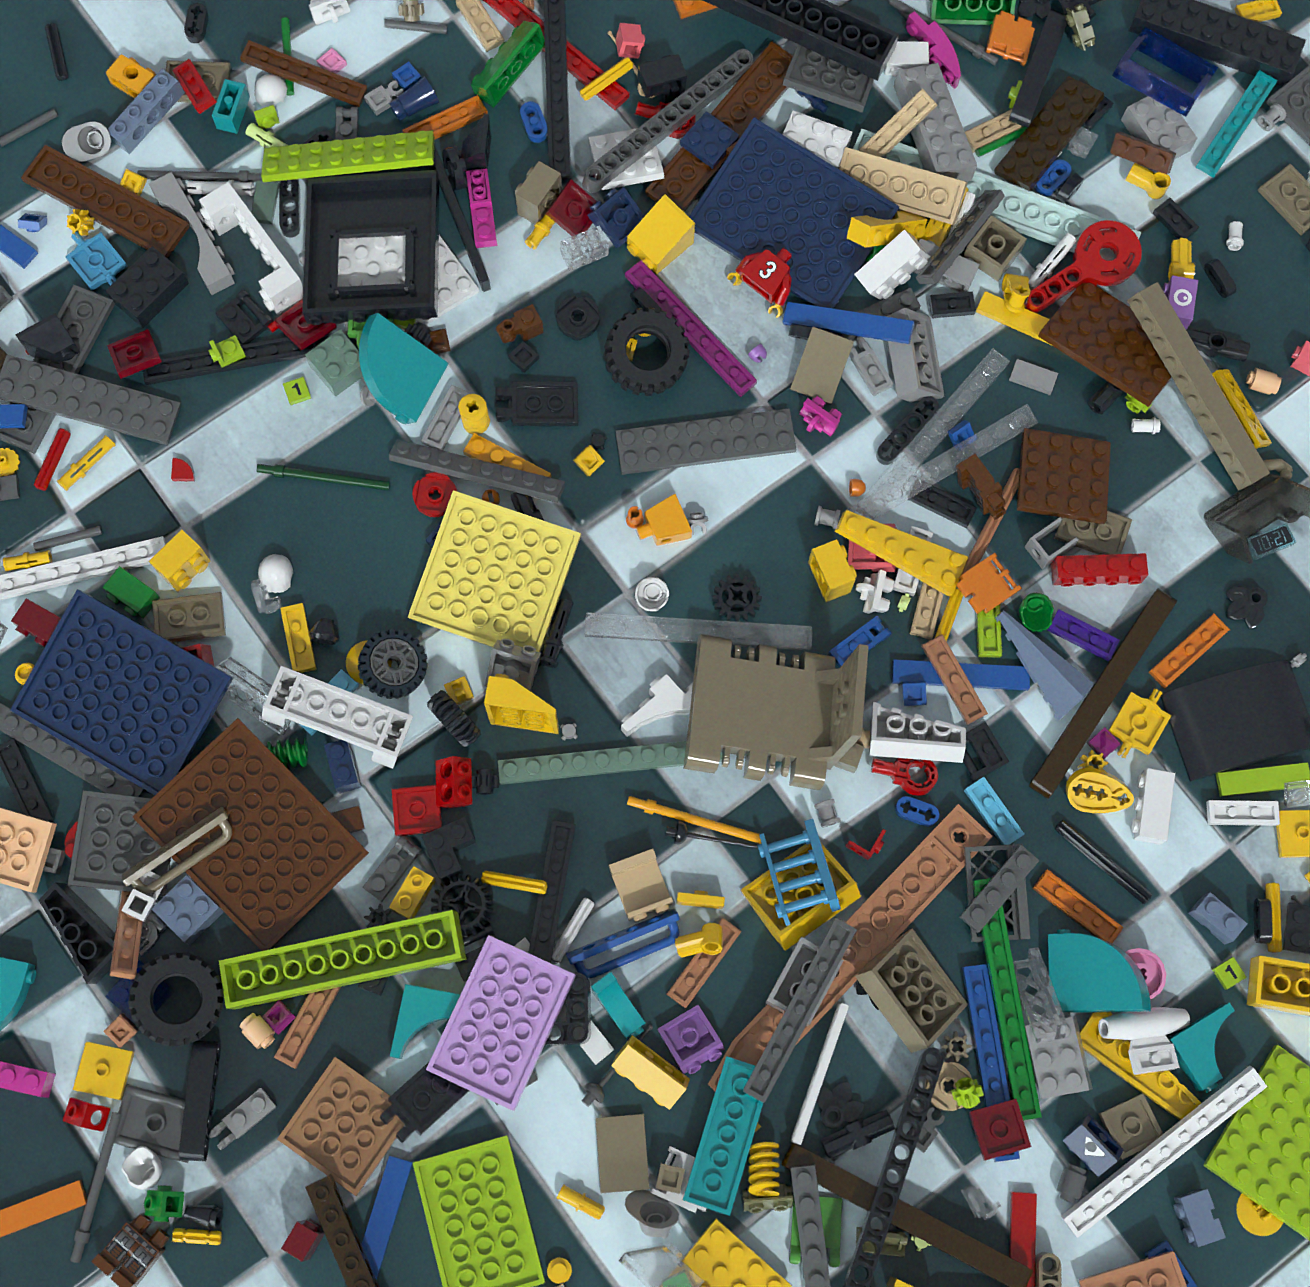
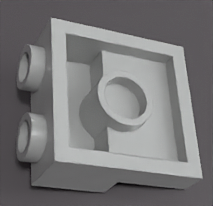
M510 639L497 640L492 648L485 687H487L489 676L495 677V674H504L531 692L541 653L536 652V649L530 645L523 647L514 645V642Z

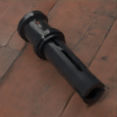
M560 599L549 637L543 642L545 647L539 663L551 668L558 666L557 658L560 650L564 647L562 638L574 604L568 599Z

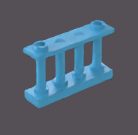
M813 819L804 821L807 830L802 831L803 834L767 844L764 833L759 835L761 844H758L761 858L766 857L779 902L775 904L778 918L783 917L786 926L790 925L787 913L820 903L830 904L832 912L841 910ZM805 842L806 845L811 843L812 850H809V853L773 864L770 853ZM810 862L812 864L817 863L819 869L815 870V873L779 884L777 872ZM816 882L818 884L823 883L825 890H821L820 894L784 903L783 892Z

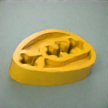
M1092 767L1079 769L1069 777L1066 783V794L1069 802L1074 808L1082 812H1116L1130 807L1134 802L1131 790L1123 781L1100 769ZM1078 784H1081L1082 788H1078L1077 791H1074L1073 787H1077ZM1089 786H1092L1094 791L1091 790L1088 792V794H1086L1084 789H1088ZM1102 788L1105 793H1100V795L1097 796L1095 791L1099 792ZM1125 793L1127 798H1122L1119 801L1118 796H1122Z

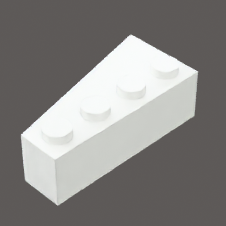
M873 702L870 756L963 763L966 748V728L939 720L933 722L924 719L922 715H908L901 713L900 709L893 707L892 710L881 707V704Z

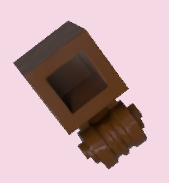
M533 304L514 312L512 318L503 320L497 325L496 331L499 333L503 343L513 342L518 334L521 335L525 342L543 333V322Z

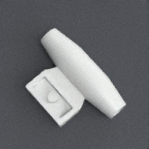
M1152 1007L1151 1011L1121 1012L1103 1018L1098 1023V1029L1103 1038L1131 1040L1128 1054L1134 1075L1180 1068L1174 1045L1171 1044L1166 1035L1187 1028L1190 1024V1016L1182 1008Z

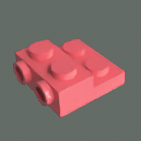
M885 524L897 529L895 524ZM849 540V566L852 565L854 569H871L873 572H879V570L895 572L894 565Z

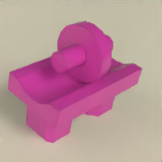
M819 396L814 397L812 400L807 398L799 413L804 417L803 420L809 424L806 430L811 433L816 429L819 432H825L831 437L835 433L842 413L833 408L829 413L823 409L825 402Z

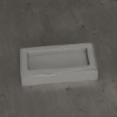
M1017 359L1009 381L1050 395L1058 373Z

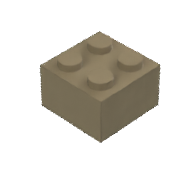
M540 161L535 167H531L524 183H520L515 190L518 215L533 224L540 222L562 191L561 173Z
M991 215L968 244L963 257L973 259L976 263L980 264L978 269L999 281L1022 251L1027 238Z

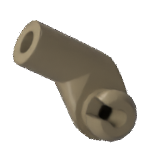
M1283 459L1263 460L1269 471L1276 470L1280 473L1281 479L1288 480L1292 478L1293 468Z

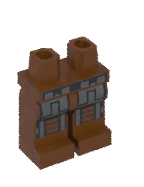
M973 454L956 465L958 484L963 490L969 487L976 496V502L980 506V511L984 515L989 512L994 520L1004 515L1006 509L1003 507L1005 499L1002 497V486L999 482L995 483L993 476L978 456Z
M141 1213L133 1221L126 1222L111 1242L91 1262L107 1276L112 1275L110 1279L119 1287H137L166 1250L163 1247L170 1235L163 1229L158 1228L150 1236L145 1230L153 1221L150 1217Z

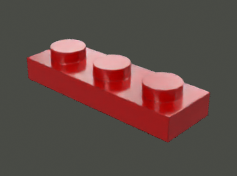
M190 58L172 70L199 114L217 103Z

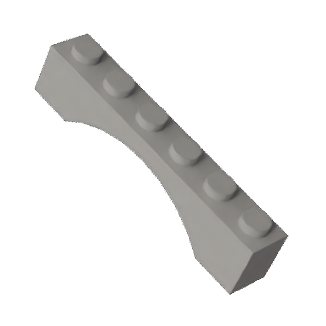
M170 172L148 183L161 208L188 222L198 236L200 256L197 269L211 295L235 284L232 275L235 274L229 262L226 264L223 262L222 258L225 256L219 245L215 247L212 243L215 238L209 228L204 229L202 224L205 221L200 212L195 213L193 210L195 204L190 195L185 196L183 191L186 188L181 179H175L173 173Z

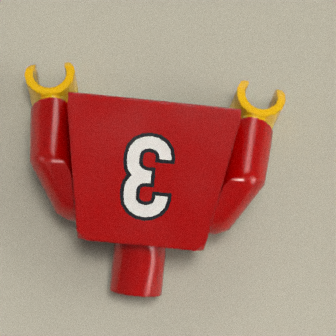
M782 248L776 255L769 250L747 255L736 267V272L729 273L727 279L732 280L735 276L736 281L733 283V286H738L743 281L771 304L775 302V305L768 309V313L771 314L773 308H776L778 310L776 318L783 314L782 306L785 304L791 289L792 277L790 275V267L786 263L792 255L785 248Z

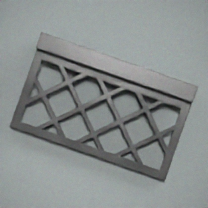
M1023 844L964 847L968 905L975 898L973 896L972 879L977 873L984 879L989 878L981 871L982 867L990 861L998 869L1001 868L991 858L995 852L1006 850V857L1008 859L1018 846H1023ZM984 851H992V852L988 855V854H986ZM970 852H980L986 858L978 868L971 862ZM1024 878L1008 897L1011 907L1004 916L1012 925L1013 935H1008L1009 940L1030 939L1026 878ZM970 927L971 942H982L983 937H977L976 931Z

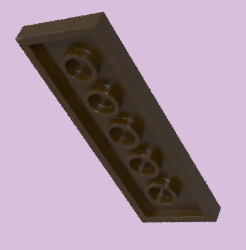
M1068 76L994 169L995 174L1031 191L1103 100L1104 92Z

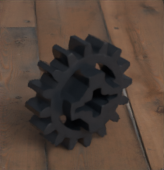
M736 574L735 579L728 575L726 578L727 582L720 580L719 586L721 588L715 587L714 589L717 595L713 596L712 601L718 602L714 605V609H720L719 616L726 615L727 622L731 618H735L736 624H738L740 618L747 622L748 615L754 618L756 614L754 610L760 609L761 605L756 603L762 600V596L757 595L760 593V587L754 588V580L750 583L747 582V575L743 579H740L739 574ZM723 593L728 598L725 604L722 601ZM749 593L752 596L751 604L749 603L750 601L747 599ZM733 597H741V601L738 599L736 601L733 600Z

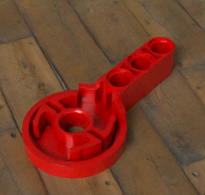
M1105 220L1090 225L1084 230L1076 243L1073 264L1031 290L1024 303L1025 309L1039 313L1083 283H1092L1095 286H1114L1125 282L1133 275L1141 261L1142 249L1137 235L1128 226L1117 221ZM1103 248L1111 249L1115 255L1114 260L1107 261L1100 256V250ZM1067 275H1073L1076 281H1070ZM1049 287H1056L1058 289V293L1051 292ZM1031 298H1038L1041 304H1034Z

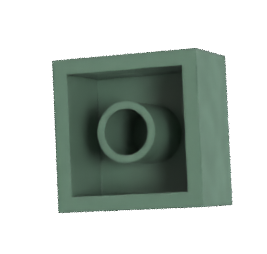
M341 329L305 354L309 366L335 397L363 377L359 362V351Z

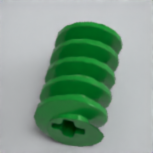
M306 737L303 744H300L299 739L296 738L294 745H291L289 739H286L285 746L281 745L280 740H277L275 747L272 746L270 741H267L266 747L286 768H288L289 762L293 768L297 767L298 762L302 767L307 765L309 752Z

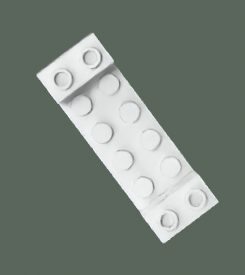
M229 182L199 200L202 206L200 212L211 231L215 230L221 236L239 225L244 233L249 234L251 237L249 239L256 249H260L262 252L261 256L268 266L271 264L274 270L271 274L258 281L261 286L259 293L270 312L274 310L277 316H280L303 299V285L300 278Z
M281 666L263 706L261 719L284 727L288 719L374 752L371 761L393 769L413 716Z

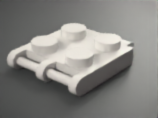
M669 1146L668 1151L670 1153L665 1165H670L674 1154H676L672 1166L685 1169L680 1194L665 1190L660 1192L659 1189H656V1186L655 1189L652 1188L650 1193L695 1213L697 1208L706 1211L707 1208L683 1201L695 1157Z

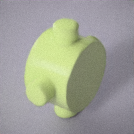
M905 593V595H902L897 606L899 608L898 611H906L911 599L909 598L910 594Z
M911 1235L910 1240L914 1241L917 1251L921 1252L922 1248H926L928 1245L931 1246L926 1241Z

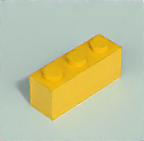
M633 1035L615 1056L611 1065L619 1075L627 1077L640 1091L647 1092L657 1104L665 1106L669 1110L685 1092L690 1078Z

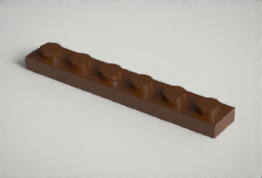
M248 40L240 57L243 63L359 108L367 92V86L250 40Z

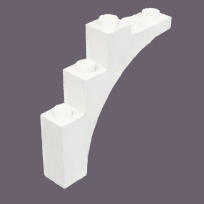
M667 674L662 678L658 676L650 684L649 695L652 699L646 698L639 705L640 709L635 714L631 712L623 718L621 731L628 737L640 727L657 719L674 715H689L693 683L685 689L687 692L685 694Z

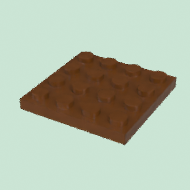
M1024 428L1021 440L1017 510L1105 524L1107 521L1111 442Z

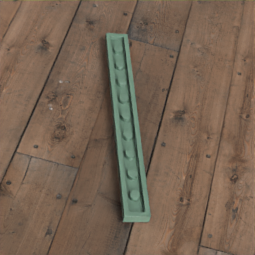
M686 741L498 760L500 785L684 766ZM720 752L719 762H722V752Z

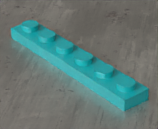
M1260 70L1258 71L1195 168L1213 178L1215 177L1278 80Z

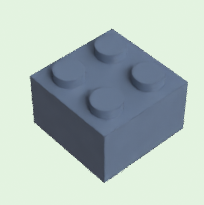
M188 875L184 876L152 908L183 942L189 945L224 912Z

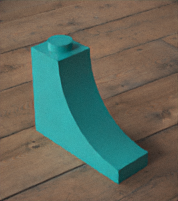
M612 972L591 986L592 993L626 1039L632 1035L637 1037L644 1032L642 1027L646 1024L632 1005Z
M405 984L390 1057L402 1059L408 1043L417 1032L434 1022L449 1020L461 994Z
M1230 1002L1222 1004L1190 1024L1187 1028L1168 1038L1171 1044L1174 1045L1178 1064L1196 1091L1205 1090L1207 1093L1218 1086L1217 1081L1223 1078L1217 1067L1214 1047L1216 1035L1221 1024L1235 1011Z

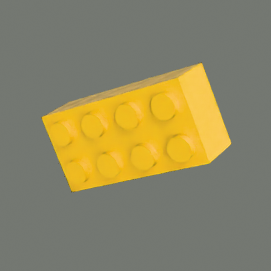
M1261 955L1251 958L1247 1005L1310 1016V964Z

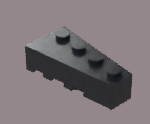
M55 882L39 899V902L52 925L57 928L61 936L60 939L73 956L72 959L75 965L80 968L86 984H97L111 969L115 933L66 883Z

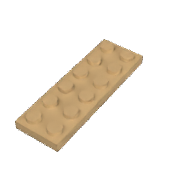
M845 147L839 170L900 206L899 209L951 225H955L968 183Z

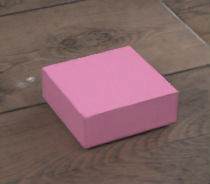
M333 48L317 60V64L322 69L335 74L347 65L346 60Z

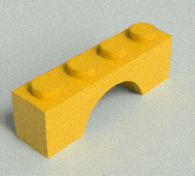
M897 211L893 220L878 219L867 215L851 217L847 239L865 248L887 245L903 230H906L917 240H920V238H923L926 230L927 218L908 211Z

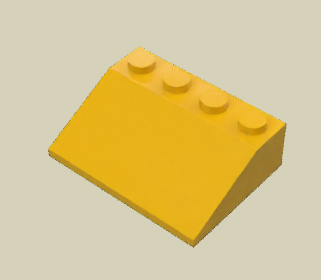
M495 674V677L489 676L484 705L490 724L559 734L557 713L554 707L513 679H509L507 675Z
M811 843L803 845L782 861L809 853L808 851L812 850ZM822 843L821 846L841 910L832 912L830 904L820 903L787 913L790 925L786 926L783 917L778 918L775 904L779 902L769 870L741 889L744 897L785 951L796 944L801 937H806L861 897L855 880ZM810 862L777 872L776 875L780 884L813 874L819 868L817 863L812 864ZM816 882L783 892L782 896L786 904L820 894L821 890H825L823 883L818 884Z

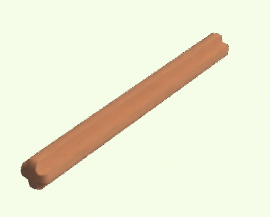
M1018 468L1012 471L1002 491V497L1005 499L1003 507L1006 510L1018 488ZM991 515L989 516L967 559L962 574L980 562L1004 515L996 520Z

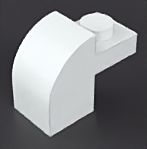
M149 871L140 880L143 884L148 885L161 876ZM163 887L151 894H143L133 889L121 911L145 922Z

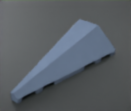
M1003 610L995 618L996 621L1002 623L1007 632L1005 636L1008 641L1012 640L1018 650L1017 656L1033 682L1038 683L1044 693L1043 699L1045 702L1051 704L1055 711L1054 717L1060 720L1085 697L1094 683Z

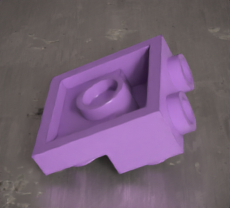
M699 1005L657 1029L683 1074L687 1072L689 1074L696 1073L701 1068L700 1064L708 1059L710 1062L719 1059L722 1055L721 1052L725 1050L720 1038Z

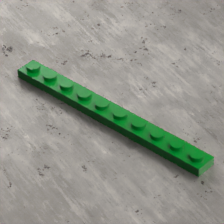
M991 878L972 881L975 897ZM1002 905L982 928L981 932L1012 1100L1017 1099L1024 1121L1042 1118Z

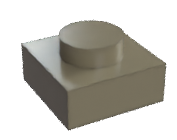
M661 1164L656 1189L680 1194L685 1169Z

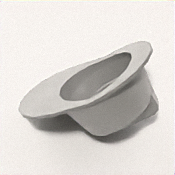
M96 121L87 122L67 130L63 136L62 146L69 158L78 162L87 161L108 152L111 146V136L108 129L102 123Z
M633 1191L625 1199L627 1212L639 1221L642 1232L650 1237L666 1239L669 1236L671 1227L679 1220L677 1209L659 1196L650 1193V1191Z

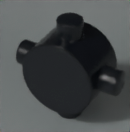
M593 433L589 445L595 449L604 450L607 437Z

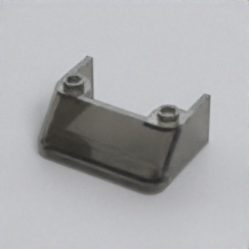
M1269 474L1205 512L1203 517L1207 527L1228 555L1251 564L1253 560L1246 539L1276 520L1293 523L1303 515L1310 518V488L1279 475Z

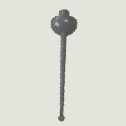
M648 1025L647 1030L639 1037L638 1040L641 1041L644 1038V1036L649 1032V1030L653 1029V1026ZM614 1067L599 1084L587 1083L583 1087L587 1094L581 1101L587 1107L594 1100L600 1104L604 1101L605 1094L602 1087L616 1072Z

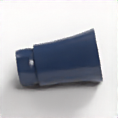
M423 77L415 85L398 95L389 105L397 119L401 121L407 116L410 117L427 107L438 104L439 100L428 80Z

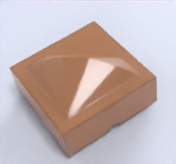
M122 1013L103 1032L121 1048L139 1029Z

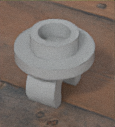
M367 385L363 386L360 392L362 404L370 407L375 402L379 403L371 394Z
M701 512L691 513L687 521L691 523L692 535H694V527L697 525L701 526L702 533L706 534L707 528L704 522L708 521V517L704 516Z

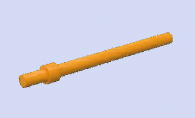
M629 796L627 805L643 809L645 813L652 815L657 813L761 844L760 834L659 805L654 800L648 799L646 801Z

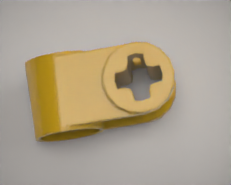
M1006 273L1003 277L1002 292L1004 294L1005 306L1011 312L1020 313L1025 308V299L1030 295L1028 276Z

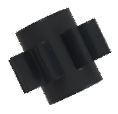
M416 322L414 325L409 323L404 331L425 347L432 340L429 334L431 330L421 322Z
M478 769L476 770V776H472V788H476V794H494V788H499V777L494 775V770Z
M379 904L378 909L369 907L371 913L369 916H364V919L370 922L366 928L394 922V919L388 916L392 910L389 908L383 911L382 904ZM377 914L383 916V923L379 924L376 922L375 916Z

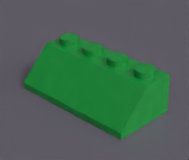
M930 0V18L940 24L992 25L996 14L999 15L1001 10L1014 15L1016 0Z
M523 21L520 26L513 30L512 36L508 41L501 44L498 53L487 61L483 71L473 78L471 87L474 94L478 95L480 99L492 108L497 105L545 47V39L539 24Z

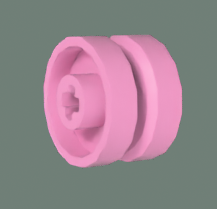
M1135 948L1125 951L1140 969L1145 978L1150 999H1153L1161 993L1165 986L1166 971L1163 962L1156 954L1147 949Z

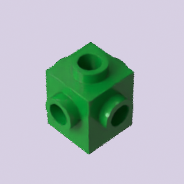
M158 1185L157 1190H147V1196L144 1200V1215L154 1216V1221L169 1222V1217H182L185 1192L172 1191L173 1186Z

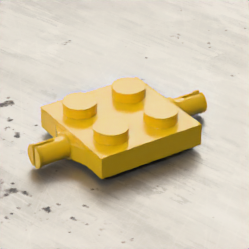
M1153 689L1149 699L1141 698L1131 692L1108 729L1112 735L1123 742L1117 752L1118 756L1122 754L1121 757L1126 758L1131 748L1138 749L1146 755L1151 753L1171 717L1170 714L1161 710L1156 704L1162 695V692H1158V689Z

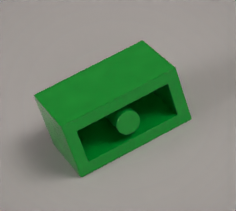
M120 566L102 587L108 593L106 597L116 605L118 602L122 603L125 606L124 610L133 617L138 615L144 619L153 608L152 601L160 599L153 589Z

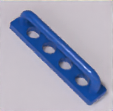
M675 909L669 910L566 953L570 965L574 964L578 973H582L589 979L597 977L674 944L675 938H678L680 934L677 924L680 917ZM666 925L670 929L668 937L594 968L587 969L582 961Z

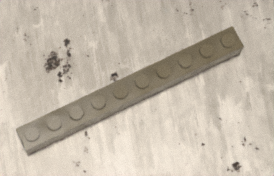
M1156 282L1127 300L1128 304L1238 491L1270 473L1159 283Z

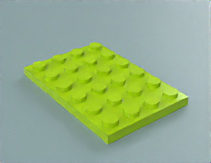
M508 1135L413 1162L443 1287H533L545 1283Z

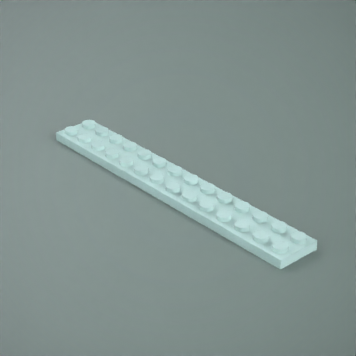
M861 129L853 149L859 151L875 133ZM898 143L883 157L924 169L918 150L902 143ZM975 171L972 181H968L966 186L969 189L968 192L976 196L973 205L985 190H1002L1005 197L991 215L1019 233L1057 246L1066 233H1070L1078 241L1081 234L1090 225L1107 220ZM1132 229L1139 239L1141 232ZM1076 243L1069 250L1070 252H1075ZM1103 248L1099 252L1100 256L1107 261L1114 260L1115 258L1114 252L1109 248Z

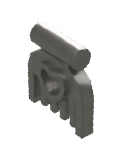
M151 910L145 922H142L141 939H146L140 943L139 950L145 944L147 945L139 952L141 956L156 944L159 939L158 930L162 932L167 928L164 921L153 910Z

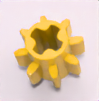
M73 209V214L67 215V227L73 230L72 234L76 235L75 232H79L81 236H88V231L94 230V218L88 216V210Z
M1091 750L1088 753V757L1086 755L1080 757L1083 763L1078 766V769L1094 768L1089 766V763L1092 761L1093 765H1097L1096 769L1105 771L1102 768L1108 762L1103 760V753L1097 755Z

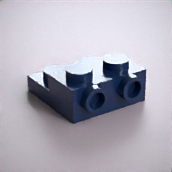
M625 187L618 190L615 188L611 189L604 195L607 199L603 202L600 200L589 207L591 212L587 214L598 231H604L615 248L620 247L627 241V236L645 217Z

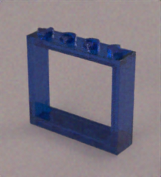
M1145 27L1123 55L1112 76L1187 117L1209 85L1218 67ZM1138 50L1199 85L1191 94L1130 59Z

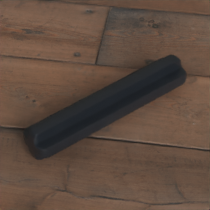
M55 23L46 24L45 30L55 75L59 81L67 80L68 73L58 28Z

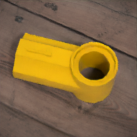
M1137 163L1133 164L1125 179L1146 190L1148 196L1153 199L1162 198L1171 183L1168 174L1155 173Z
M1186 238L1173 240L1171 243V263L1168 279L1170 280L1172 275L1193 279L1195 264L1192 263L1191 241Z
M707 923L702 926L701 931L675 938V946L679 956L682 958L701 952L708 955L720 953L722 951L723 938L722 926L716 923Z

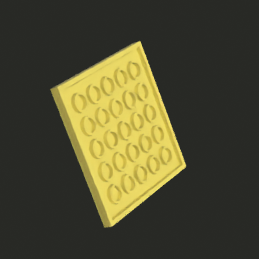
M453 490L407 618L490 647H494L497 640L510 639L514 642V645L520 647L530 645L536 649V652H540L581 533Z

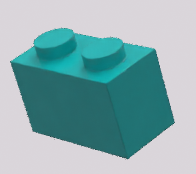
M228 79L224 80L212 113L217 129L238 133L250 99L246 84Z

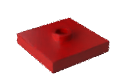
M436 785L392 789L395 836L429 833L442 827L441 807H436Z

